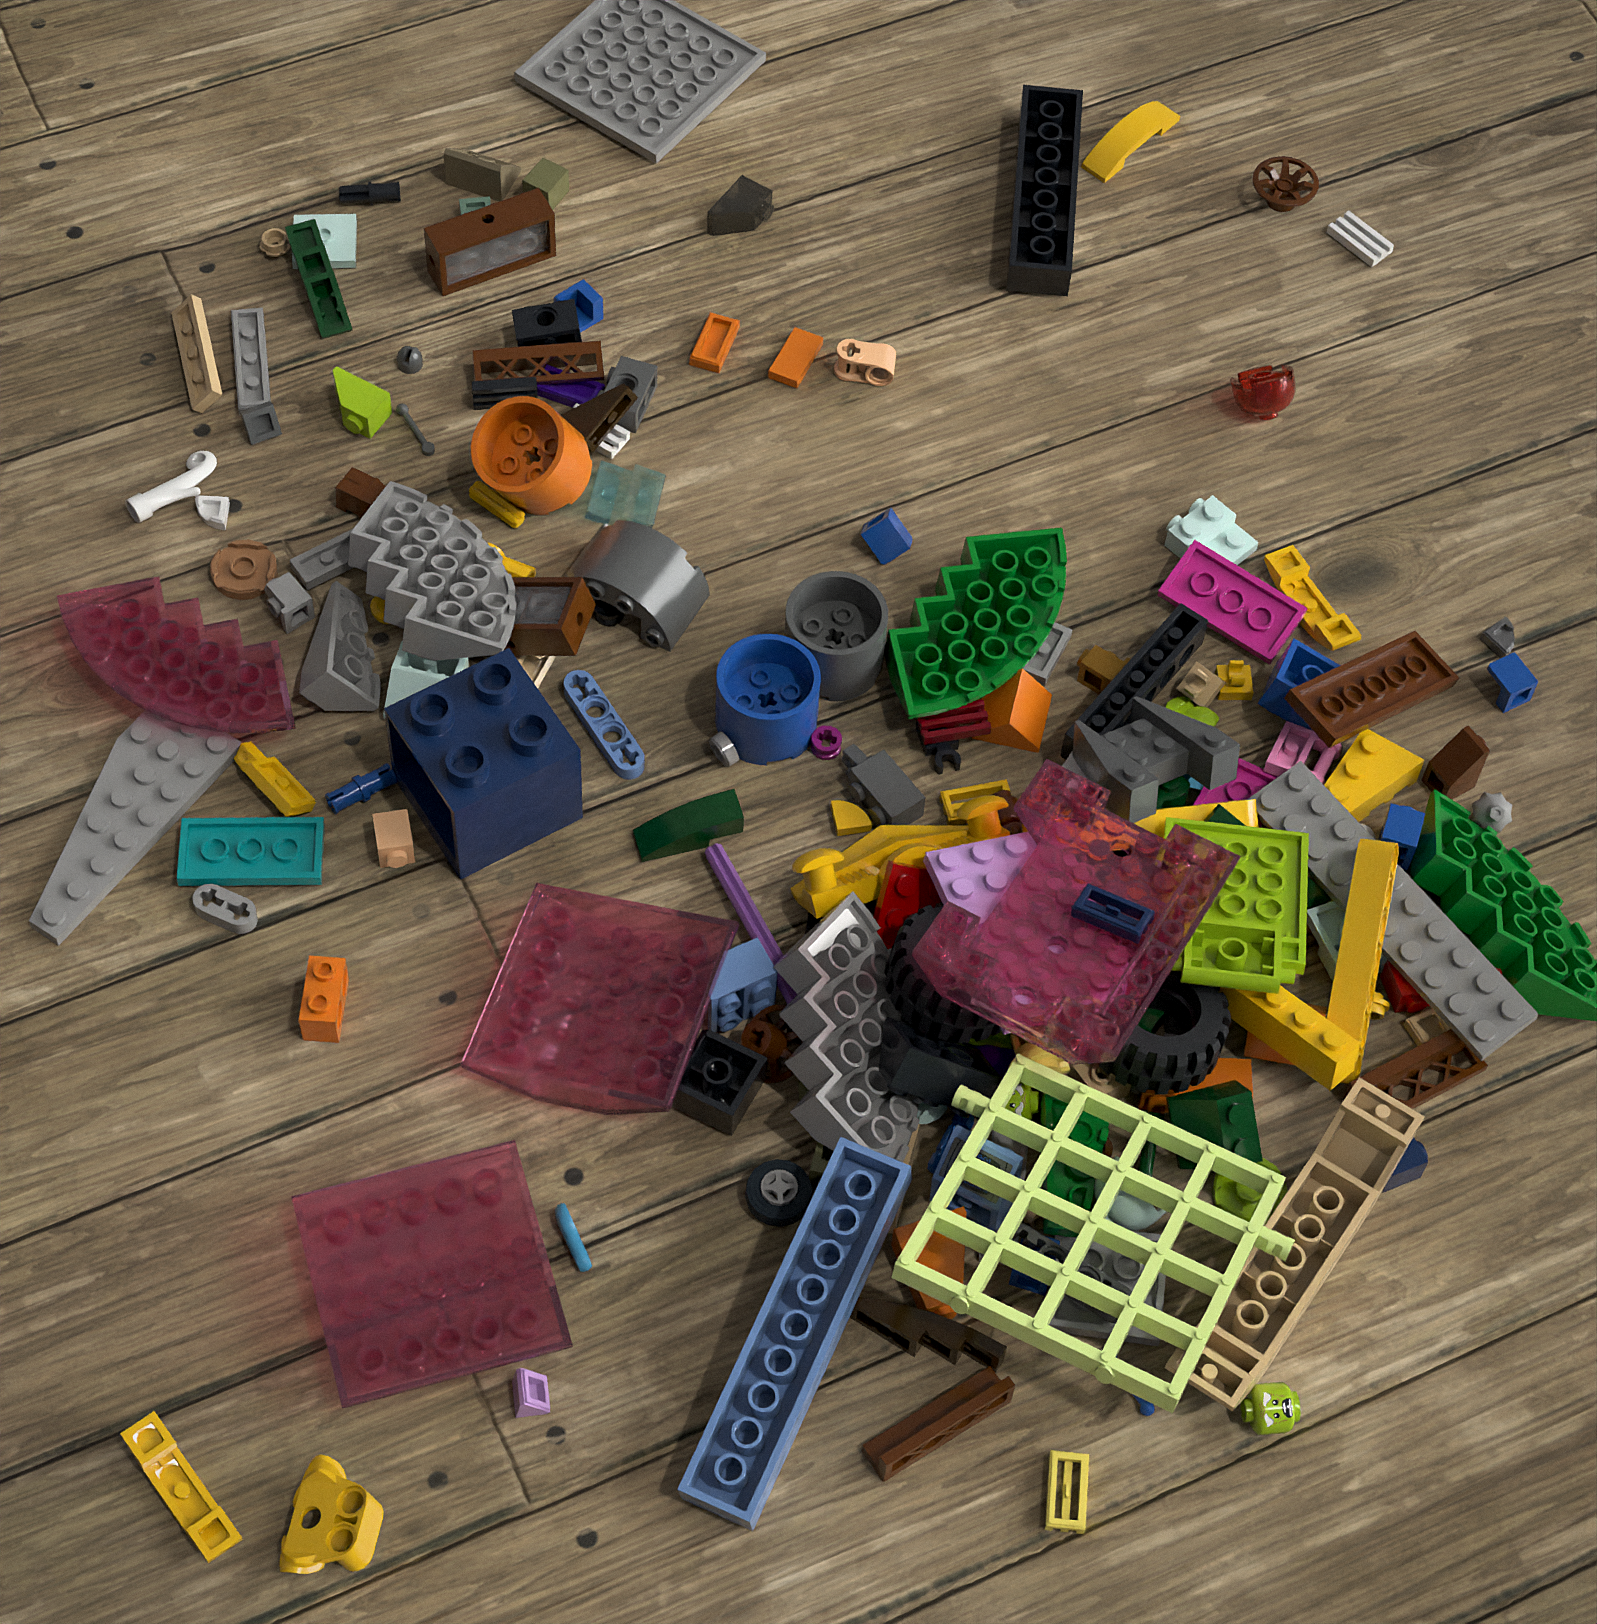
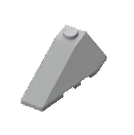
M338 581L331 585L302 668L299 693L325 711H375L379 708L381 682L379 674L373 673L371 661L375 659L373 649L367 648L364 635L369 629L363 602L359 596Z

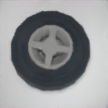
M775 1159L764 1162L753 1170L747 1180L745 1198L750 1212L757 1220L769 1226L783 1227L794 1224L804 1216L812 1199L813 1189L809 1176L800 1166L791 1161Z

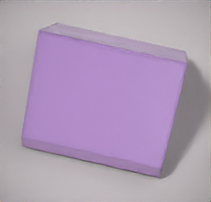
M524 1368L516 1369L512 1380L515 1417L550 1413L547 1376Z

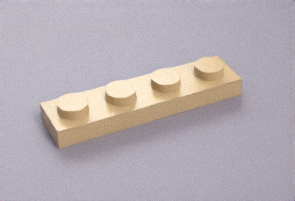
M191 294L171 314L191 407L193 410L203 413L222 396V390L202 300Z

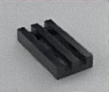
M536 377L473 381L474 410L490 409L505 399L517 396L538 398Z

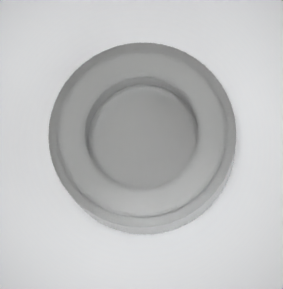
M719 732L710 738V747L722 765L730 767L739 761L735 747L723 732Z

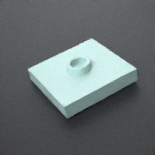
M356 214L294 215L293 225L311 219L316 220L332 268H356ZM292 253L293 269H298Z

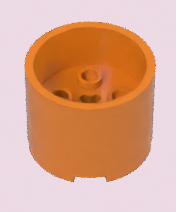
M517 396L497 403L483 415L473 433L471 458L477 474L496 492L526 513L549 515L548 512L558 510L568 503L572 505L581 496L589 482L592 460L590 459L584 437L549 404L540 399L529 396Z

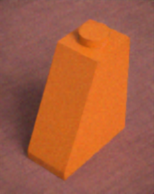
M964 1206L950 1210L966 1218L967 1213ZM919 1221L893 1229L891 1246L897 1259ZM933 1231L916 1262L963 1284L965 1245ZM908 1286L918 1309L933 1312L948 1319H953L957 1315L951 1306Z

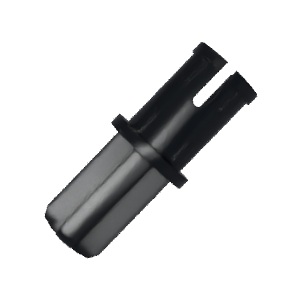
M368 181V184L340 186L339 201L342 204L370 202V206L376 202L401 201L399 181L389 183H371V181Z

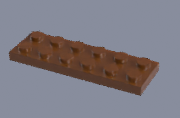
M1413 631L1290 689L1284 699L1317 734L1318 738L1328 748H1331L1453 687L1460 678L1416 631Z

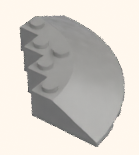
M390 481L350 532L348 565L367 572V594L385 600L384 622L404 629L402 651L433 661L488 656L503 651L511 637L516 613L515 585L511 574H508L502 564L503 557L496 547L489 546L482 538V532L468 519L461 521L452 515V508L445 504L439 507L427 501L426 494Z
M852 891L805 934L774 966L777 972L797 993L779 1015L803 1041L785 1061V1064L809 1090L790 1113L816 1141L833 1151L840 1137H843L903 1162L909 1150L908 1144L911 1135L917 1130L920 1121L917 1118L919 1104L922 1101L913 1094L908 1093L907 1096H901L888 1089V1083L879 1072L883 1025L886 1017L909 1023L901 1016L902 1010L895 1009L889 999L891 994H888L884 980L886 975L884 971L892 948L887 950L883 940L877 933L880 926ZM913 1022L909 1024L916 1027V1024Z

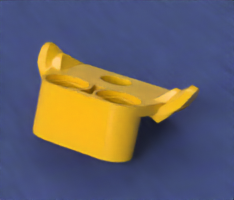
M322 1454L315 1456L311 1460L293 1499V1507L295 1509L288 1534L283 1536L281 1542L280 1572L310 1574L323 1569L325 1563L334 1561L340 1563L348 1571H359L365 1568L373 1557L383 1520L384 1511L382 1505L360 1484L347 1480L344 1469L337 1461ZM311 1510H320L321 1518L319 1523L310 1529L303 1528L304 1516Z

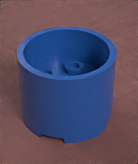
M757 634L746 637L733 644L723 654L716 673L715 724L718 733L723 732L729 738L738 753L739 759L751 764L767 766V762L780 761L789 757L793 760L805 752L811 745L812 734L817 729L821 682L819 665L813 654L798 641L778 634Z

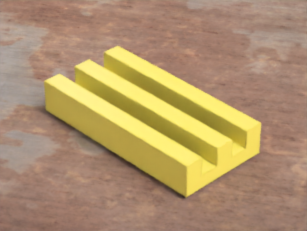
M1050 1450L1045 1530L1052 1531L1053 1528L1060 1529V1532L1068 1533L1069 1530H1074L1076 1534H1084L1086 1528L1089 1454ZM1058 1461H1064L1061 1519L1055 1518ZM1073 1462L1080 1463L1077 1520H1070Z

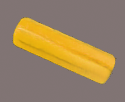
M476 481L469 488L471 499L512 528H518L524 522V511L483 482Z

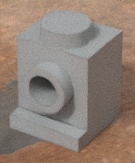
M290 572L279 578H274L266 584L264 591L269 597L266 600V604L274 617H281L283 630L286 634L315 618L312 597Z

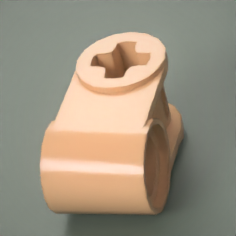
M845 339L838 343L836 349L838 360L834 364V374L840 380L868 383L875 386H886L892 382L896 362V351L892 346L884 343L876 344L854 339ZM850 348H852L851 357L848 356ZM847 364H850V370L847 373Z

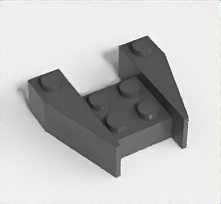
M1136 696L1132 699L1131 722L1126 726L1100 736L1080 720L1075 721L1072 756L1105 808L1130 825L1156 814L1158 786L1188 774L1204 787L1212 790L1235 780L1240 744L1216 727Z

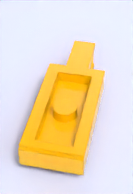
M252 741L240 744L238 752L234 756L235 762L255 783L256 787L276 805L281 813L289 817L312 812L316 800L275 756L267 758Z

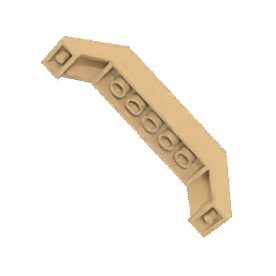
M1360 1077L1340 1105L1338 1112L1316 1150L1265 1224V1227L1295 1240L1286 1262L1257 1247H1253L1188 1381L1190 1385L1233 1412L1250 1393L1254 1385L1258 1384L1372 1210L1425 1116ZM1177 1347L1166 1363L1165 1368L1175 1374L1186 1351Z

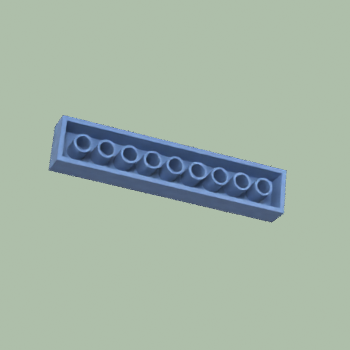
M840 1137L679 1484L677 1491L681 1499L749 1530H754L911 1183L910 1165Z

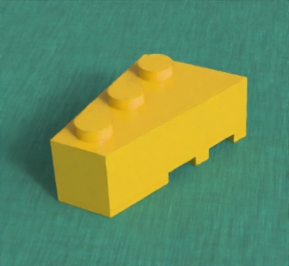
M1367 729L1359 733L1324 786L1360 822L1369 816L1370 812L1383 802L1386 804L1393 799L1394 795L1400 790L1416 783L1425 760Z

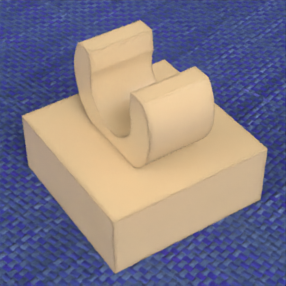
M1196 662L1176 689L1199 706L1208 707L1226 682L1202 664Z

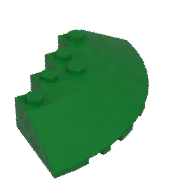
M1062 527L966 537L960 558L961 565L940 567L935 587L936 596L914 599L909 620L911 627L888 630L884 652L890 681L908 719L936 715L978 700L1005 684L1036 655L1049 636L1064 596L1067 552Z
M1434 789L1428 799L1417 848L1411 860V879L1422 890H1428L1440 897L1441 911L1458 929L1470 935L1472 944L1495 968L1501 969L1502 976L1539 1015L1597 1021V960L1594 959L1587 949L1591 942L1579 922L1570 924L1559 909L1564 901L1552 886L1541 885L1538 879L1529 871L1533 865L1516 848L1513 847L1510 851L1506 849L1501 840L1496 836L1497 832L1489 825L1485 829L1481 828L1468 818L1471 813L1470 811Z

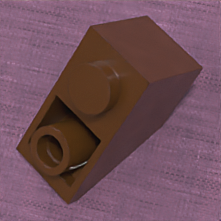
M1469 725L1464 727L1428 762L1422 782L1431 792L1435 789L1452 800L1475 788L1490 752L1485 740L1481 736L1476 735Z

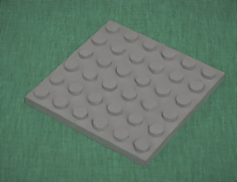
M595 0L514 72L515 81L657 164L766 61V52L674 0Z

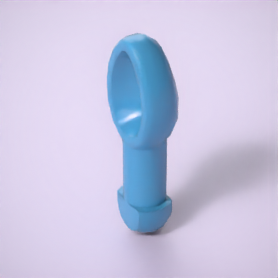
M565 1203L558 1204L555 1208V1219L558 1228L580 1272L588 1271L591 1269L592 1264Z

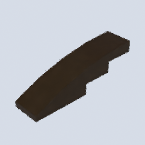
M859 1297L850 1315L851 1319L913 1357L924 1346L956 1365L961 1355L965 1354L986 1368L991 1366L995 1373L1005 1358L1007 1346L969 1326L933 1312L896 1302Z

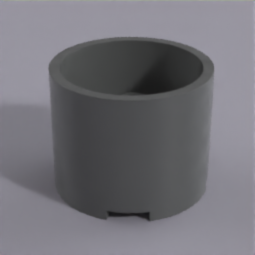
M828 571L818 573L806 578L793 589L786 604L784 636L804 645L815 657L821 674L819 696L829 697V701H845L866 693L875 685V680L879 676L884 662L888 606L884 596L875 585L867 579L849 572Z

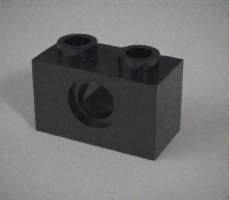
M574 299L512 310L518 347L582 342Z

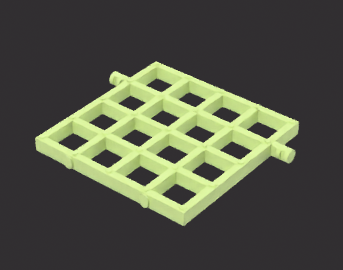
M1017 1053L991 1099L979 1092L968 1089L964 1085H960L957 1089L951 1105L980 1119L898 1257L891 1278L951 1306L956 1313H966L1094 1375L1101 1383H1111L1173 1413L1253 1247H1257L1285 1262L1288 1258L1295 1240L1264 1226L1286 1177ZM1019 1082L1068 1103L1054 1131L1005 1109ZM1083 1111L1132 1133L1119 1161L1068 1138ZM992 1130L1041 1152L1026 1181L976 1158ZM1146 1141H1150L1197 1163L1184 1192L1132 1168ZM1055 1160L1106 1183L1091 1212L1041 1189ZM1211 1170L1263 1194L1250 1222L1197 1198ZM963 1180L1013 1203L997 1233L947 1209ZM1120 1190L1172 1214L1157 1243L1105 1219ZM1028 1210L1079 1234L1063 1264L1012 1240ZM1185 1221L1238 1245L1224 1275L1171 1250ZM933 1231L984 1254L967 1286L916 1262ZM1093 1241L1145 1265L1130 1296L1078 1272ZM999 1262L1051 1286L1034 1318L982 1293ZM1159 1272L1213 1297L1198 1328L1144 1303ZM1065 1294L1118 1318L1102 1351L1049 1326ZM1132 1326L1186 1351L1171 1384L1116 1358Z

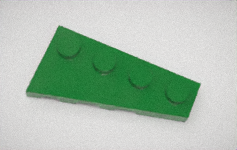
M1045 1093L1041 1098V1126L1054 1131L1068 1103ZM1083 1111L1068 1138L1102 1154L1109 1133V1122ZM1055 1160L1042 1184V1189L1090 1211L1096 1178ZM1043 1217L1044 1234L1078 1237V1233Z

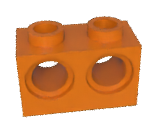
M309 955L299 1014V1024L303 1040L339 1043L349 983L346 958Z

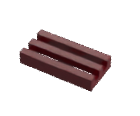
M976 700L962 707L936 715L916 718L923 744L991 734L992 727L990 722H988L987 711L984 710V700ZM978 721L980 722L979 724H973V725H967V726H961V727H959L960 724H966V723H972V722H978ZM941 727H946V728H948V729H942V730H936V731H929V732H928V729L941 728Z

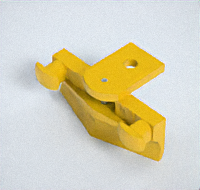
M984 795L967 801L958 809V818L967 820L968 825H880L843 852L831 848H819L806 852L799 856L792 864L793 872L803 873L804 879L790 888L791 893L797 903L816 919L826 916L852 891L863 904L876 900L879 897L888 860L926 868L923 862L925 852L1009 836L1010 832L1001 826L998 810L1008 807L1009 804L1002 797Z

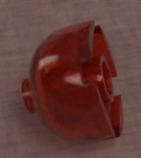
M1266 365L1238 373V380L1233 377L1230 379L1236 404L1243 412L1252 416H1259L1260 420L1277 418L1278 412L1286 409L1293 401L1296 392L1293 367L1281 365L1282 371H1273L1272 365Z

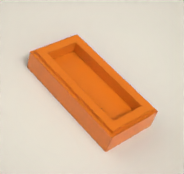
M710 312L690 355L689 365L720 373L740 328V320Z
M794 327L770 367L768 378L798 388L823 346V337Z

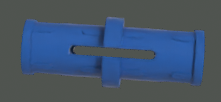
M385 763L383 766L362 777L356 775L351 778L352 782L330 793H326L325 799L330 808L333 807L332 812L337 814L339 811L361 800L367 802L371 799V795L392 784H396L397 778L393 770L389 771L391 769L390 765Z

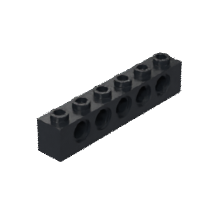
M1180 603L1077 720L1086 724L1100 736L1130 724L1133 697L1137 696L1150 702L1155 699L1203 644L1209 620ZM1075 723L1064 735L1060 756L1065 760L1073 751Z

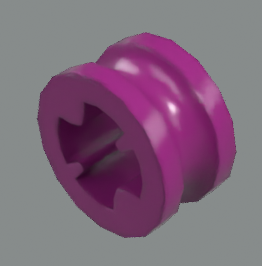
M826 725L815 729L811 738V751L813 755L821 760L835 759L841 752L842 735L840 731L835 727ZM823 739L831 740L829 747L822 746Z

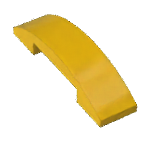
M1152 101L1140 106L1119 121L1098 142L1083 161L1081 168L1103 183H1106L1124 167L1125 159L1155 133L1162 136L1180 120V115L1158 101Z
M1294 545L1264 556L1265 564L1277 590L1307 608V612L1300 621V625L1313 639L1331 651L1361 640L1362 635L1345 613L1338 615L1308 576L1310 566Z
M155 1411L120 1433L130 1452L167 1508L208 1563L243 1540L221 1506L217 1505L178 1449L176 1441Z

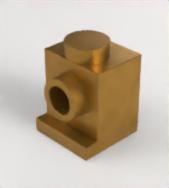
M1097 645L1091 650L1087 648L1077 662V666L1080 667L1077 682L1100 694L1130 661V658L1127 657L1125 661H1122L1113 652L1104 650Z

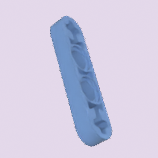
M583 670L571 671L564 678L563 685L566 700L615 773L623 779L632 780L642 775L645 766V756L642 749L594 678ZM578 684L580 687L585 686L586 698L583 699V694L580 691V689L577 687L573 688V685ZM596 706L602 708L605 713L601 717L594 718L590 717L586 711ZM615 731L622 737L619 741L611 743L605 741L603 736L607 732ZM623 750H625V755L630 762L635 761V765L631 766L628 762L623 763Z

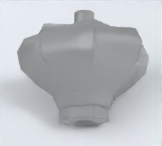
M1483 792L1480 799L1472 803L1473 815L1471 820L1483 829L1489 825L1497 833H1500L1505 825L1512 822V804L1505 800L1501 792L1495 794Z

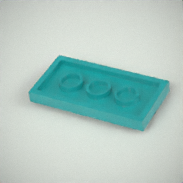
M324 817L182 818L177 867L178 886H202L204 884H215L218 886L322 885Z

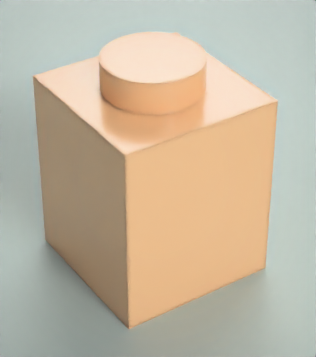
M402 809L372 814L380 868H399L406 864L415 863L408 810Z

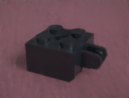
M709 1029L701 1031L691 1049L673 1040L666 1042L662 1048L665 1054L682 1063L679 1067L669 1061L658 1058L651 1066L654 1072L671 1081L667 1086V1105L732 1136L766 1079L768 1058Z

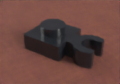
M916 721V732L925 756L935 755L934 769L938 775L943 774L944 766L942 762L945 761L951 762L954 765L955 771L960 770L961 757L955 751L958 750L959 740L924 745L918 722ZM941 727V728L928 729V732H929V731L942 730V729H948V728H946V727Z

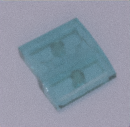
M601 460L584 518L602 524L607 523L608 525H614L616 520H625L652 528L666 475L635 464L631 471Z

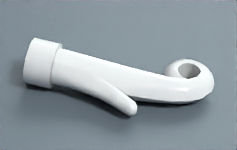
M197 451L191 454L186 462V466L190 469L189 471L143 494L138 493L125 500L126 507L132 518L137 523H141L152 517L154 511L180 499L200 495V489L195 486L207 478L215 469L217 459L214 454L209 451Z

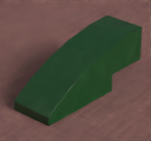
M735 789L712 794L671 809L633 829V836L641 862L707 848L711 839L742 833L744 829V816Z

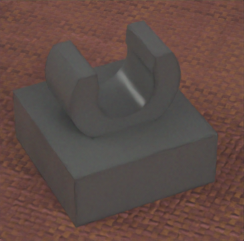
M270 401L239 411L251 445L282 434L274 405Z

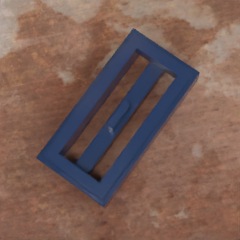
M1089 883L1071 907L1072 917L1136 944L1140 942L1142 934H1145L1148 924H1151L1154 920L1155 914L1154 910Z

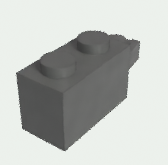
M855 744L843 750L842 762L847 767L846 775L849 778V793L857 803L861 802L869 811L871 820L877 827L880 825H909L923 816L926 797L884 749L869 757Z

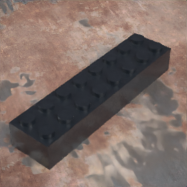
M1023 85L1019 112L1006 291L1068 297L1073 263L1083 90Z

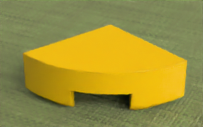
M831 801L830 808L837 836L871 831V821L860 807L846 801Z

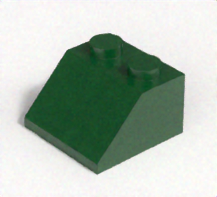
M1232 1080L1166 1098L1170 1123L1254 1163L1263 1161L1252 1092L1238 1081ZM1176 1154L1178 1168H1196L1197 1163Z

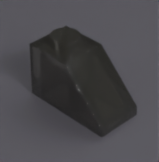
M741 175L707 212V234L717 236L755 231L763 221H768L773 213V191Z

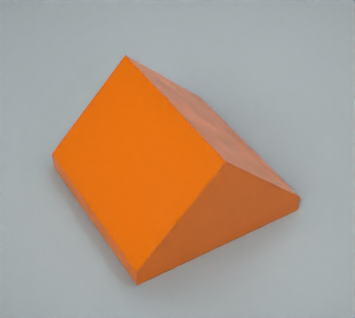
M1022 668L1005 684L982 697L985 704L984 710L987 711L988 722H990L992 727L991 734L975 736L972 739L1039 753L1052 694Z

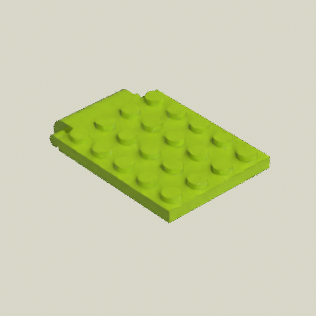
M1166 817L1156 958L1168 959L1167 970L1181 971V983L1278 994L1280 983L1294 984L1295 975H1304L1306 965L1309 833Z

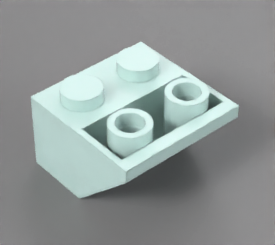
M402 641L391 668L385 707L468 668V657L433 661L402 651Z

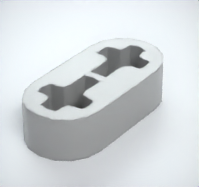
M204 884L198 887L193 894L194 909L200 918L237 934L248 933L256 927L258 916L256 907L251 900L215 884ZM212 898L216 899L217 905L209 903L206 907L203 904V900L210 901ZM243 911L247 912V918L241 916L238 920H235L234 913L241 915Z

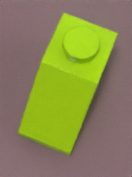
M336 366L333 369V377L343 426L352 433L361 434L371 439L392 414L390 393Z

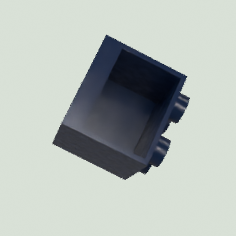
M509 648L384 708L391 767L397 778V785L460 879L583 818L581 749Z

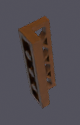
M601 341L472 350L475 381H483L482 373L495 372L501 373L496 379L487 380L523 378L513 372L522 370H533L527 377H536L537 385L604 380ZM546 365L555 368L565 367L560 374L553 375L544 368ZM596 365L597 371L583 372L577 366Z
M1450 1029L1362 1075L1360 1078L1381 1091L1387 1092L1391 1097L1393 1088L1398 1085L1414 1088L1413 1098L1408 1101L1395 1098L1411 1109H1414L1486 1071L1488 1065L1484 1060L1480 1061L1455 1032ZM1462 1051L1473 1064L1468 1069L1450 1066L1452 1056ZM1428 1069L1444 1073L1443 1080L1438 1085L1422 1082V1074ZM1358 1078L1349 1083L1343 1099L1346 1098Z
M991 1366L862 1445V1452L881 1480L885 1482L1011 1403L1015 1384L1009 1376L1000 1380Z

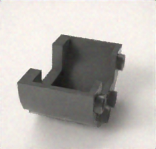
M616 520L614 525L610 526L607 523L603 524L564 575V577H582L593 599L602 600L615 606L622 613L632 614L640 618L641 638L651 646L661 647L671 652L710 596L709 586L699 566H694L693 568L685 559L687 552L667 536L648 526L625 520Z

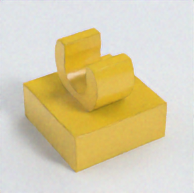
M1230 660L1228 665L1216 666L1215 675L1226 682L1217 694L1218 700H1252L1254 692L1250 665H1244L1243 660Z

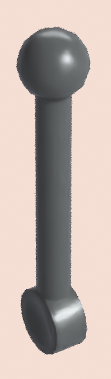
M403 403L397 405V414L404 417L422 445V453L425 456L433 455L435 453L434 444L427 442L409 415L408 406Z

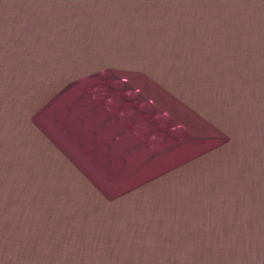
M536 883L461 1062L462 1068L537 1101L602 1115L670 1112L739 923L712 916Z
M515 1140L291 1196L342 1409L573 1347Z

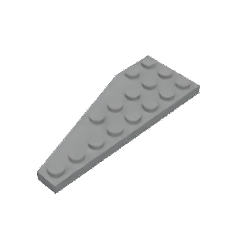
M162 692L117 738L29 919L31 928L59 946L235 761L234 756H236L242 742Z

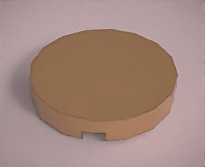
M249 539L236 540L228 543V547L222 551L219 549L214 554L210 563L211 579L216 589L226 597L237 600L254 599L265 594L264 588L266 584L278 576L276 557L261 542Z

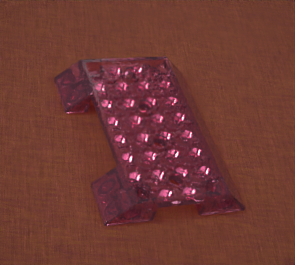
M1046 759L1014 806V811L1037 844L1031 856L978 933L977 930L981 917L947 901L914 948L912 956L939 995L1072 1065L1113 1062L1118 1057L1238 864L1241 856L1178 824H1175L1166 839H1163L1106 810L1110 790ZM1112 850H1124L1129 856L1119 857ZM1088 883L1155 911L1154 920L1151 924H1148V929L1145 934H1142L1138 944L1071 916V907ZM1058 945L1066 952L1056 954L1048 946ZM1026 995L1031 998L1033 1003L1022 1004L1015 999V996Z

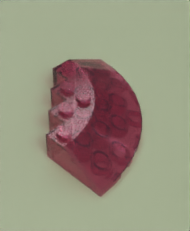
M159 576L57 595L63 622L73 644L84 661L115 692L138 707L182 725L217 732L269 733L296 729L278 640L244 646L238 618L205 625L199 598L166 603Z

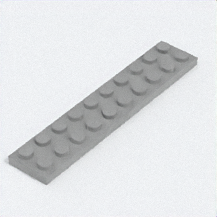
M1299 761L1247 800L1256 799L1258 819L1266 828L1309 833L1308 874L1340 909L1346 913L1358 843L1361 838L1375 839L1304 763ZM1397 864L1382 954L1479 1060L1482 1061L1534 1022L1538 1017V1013Z

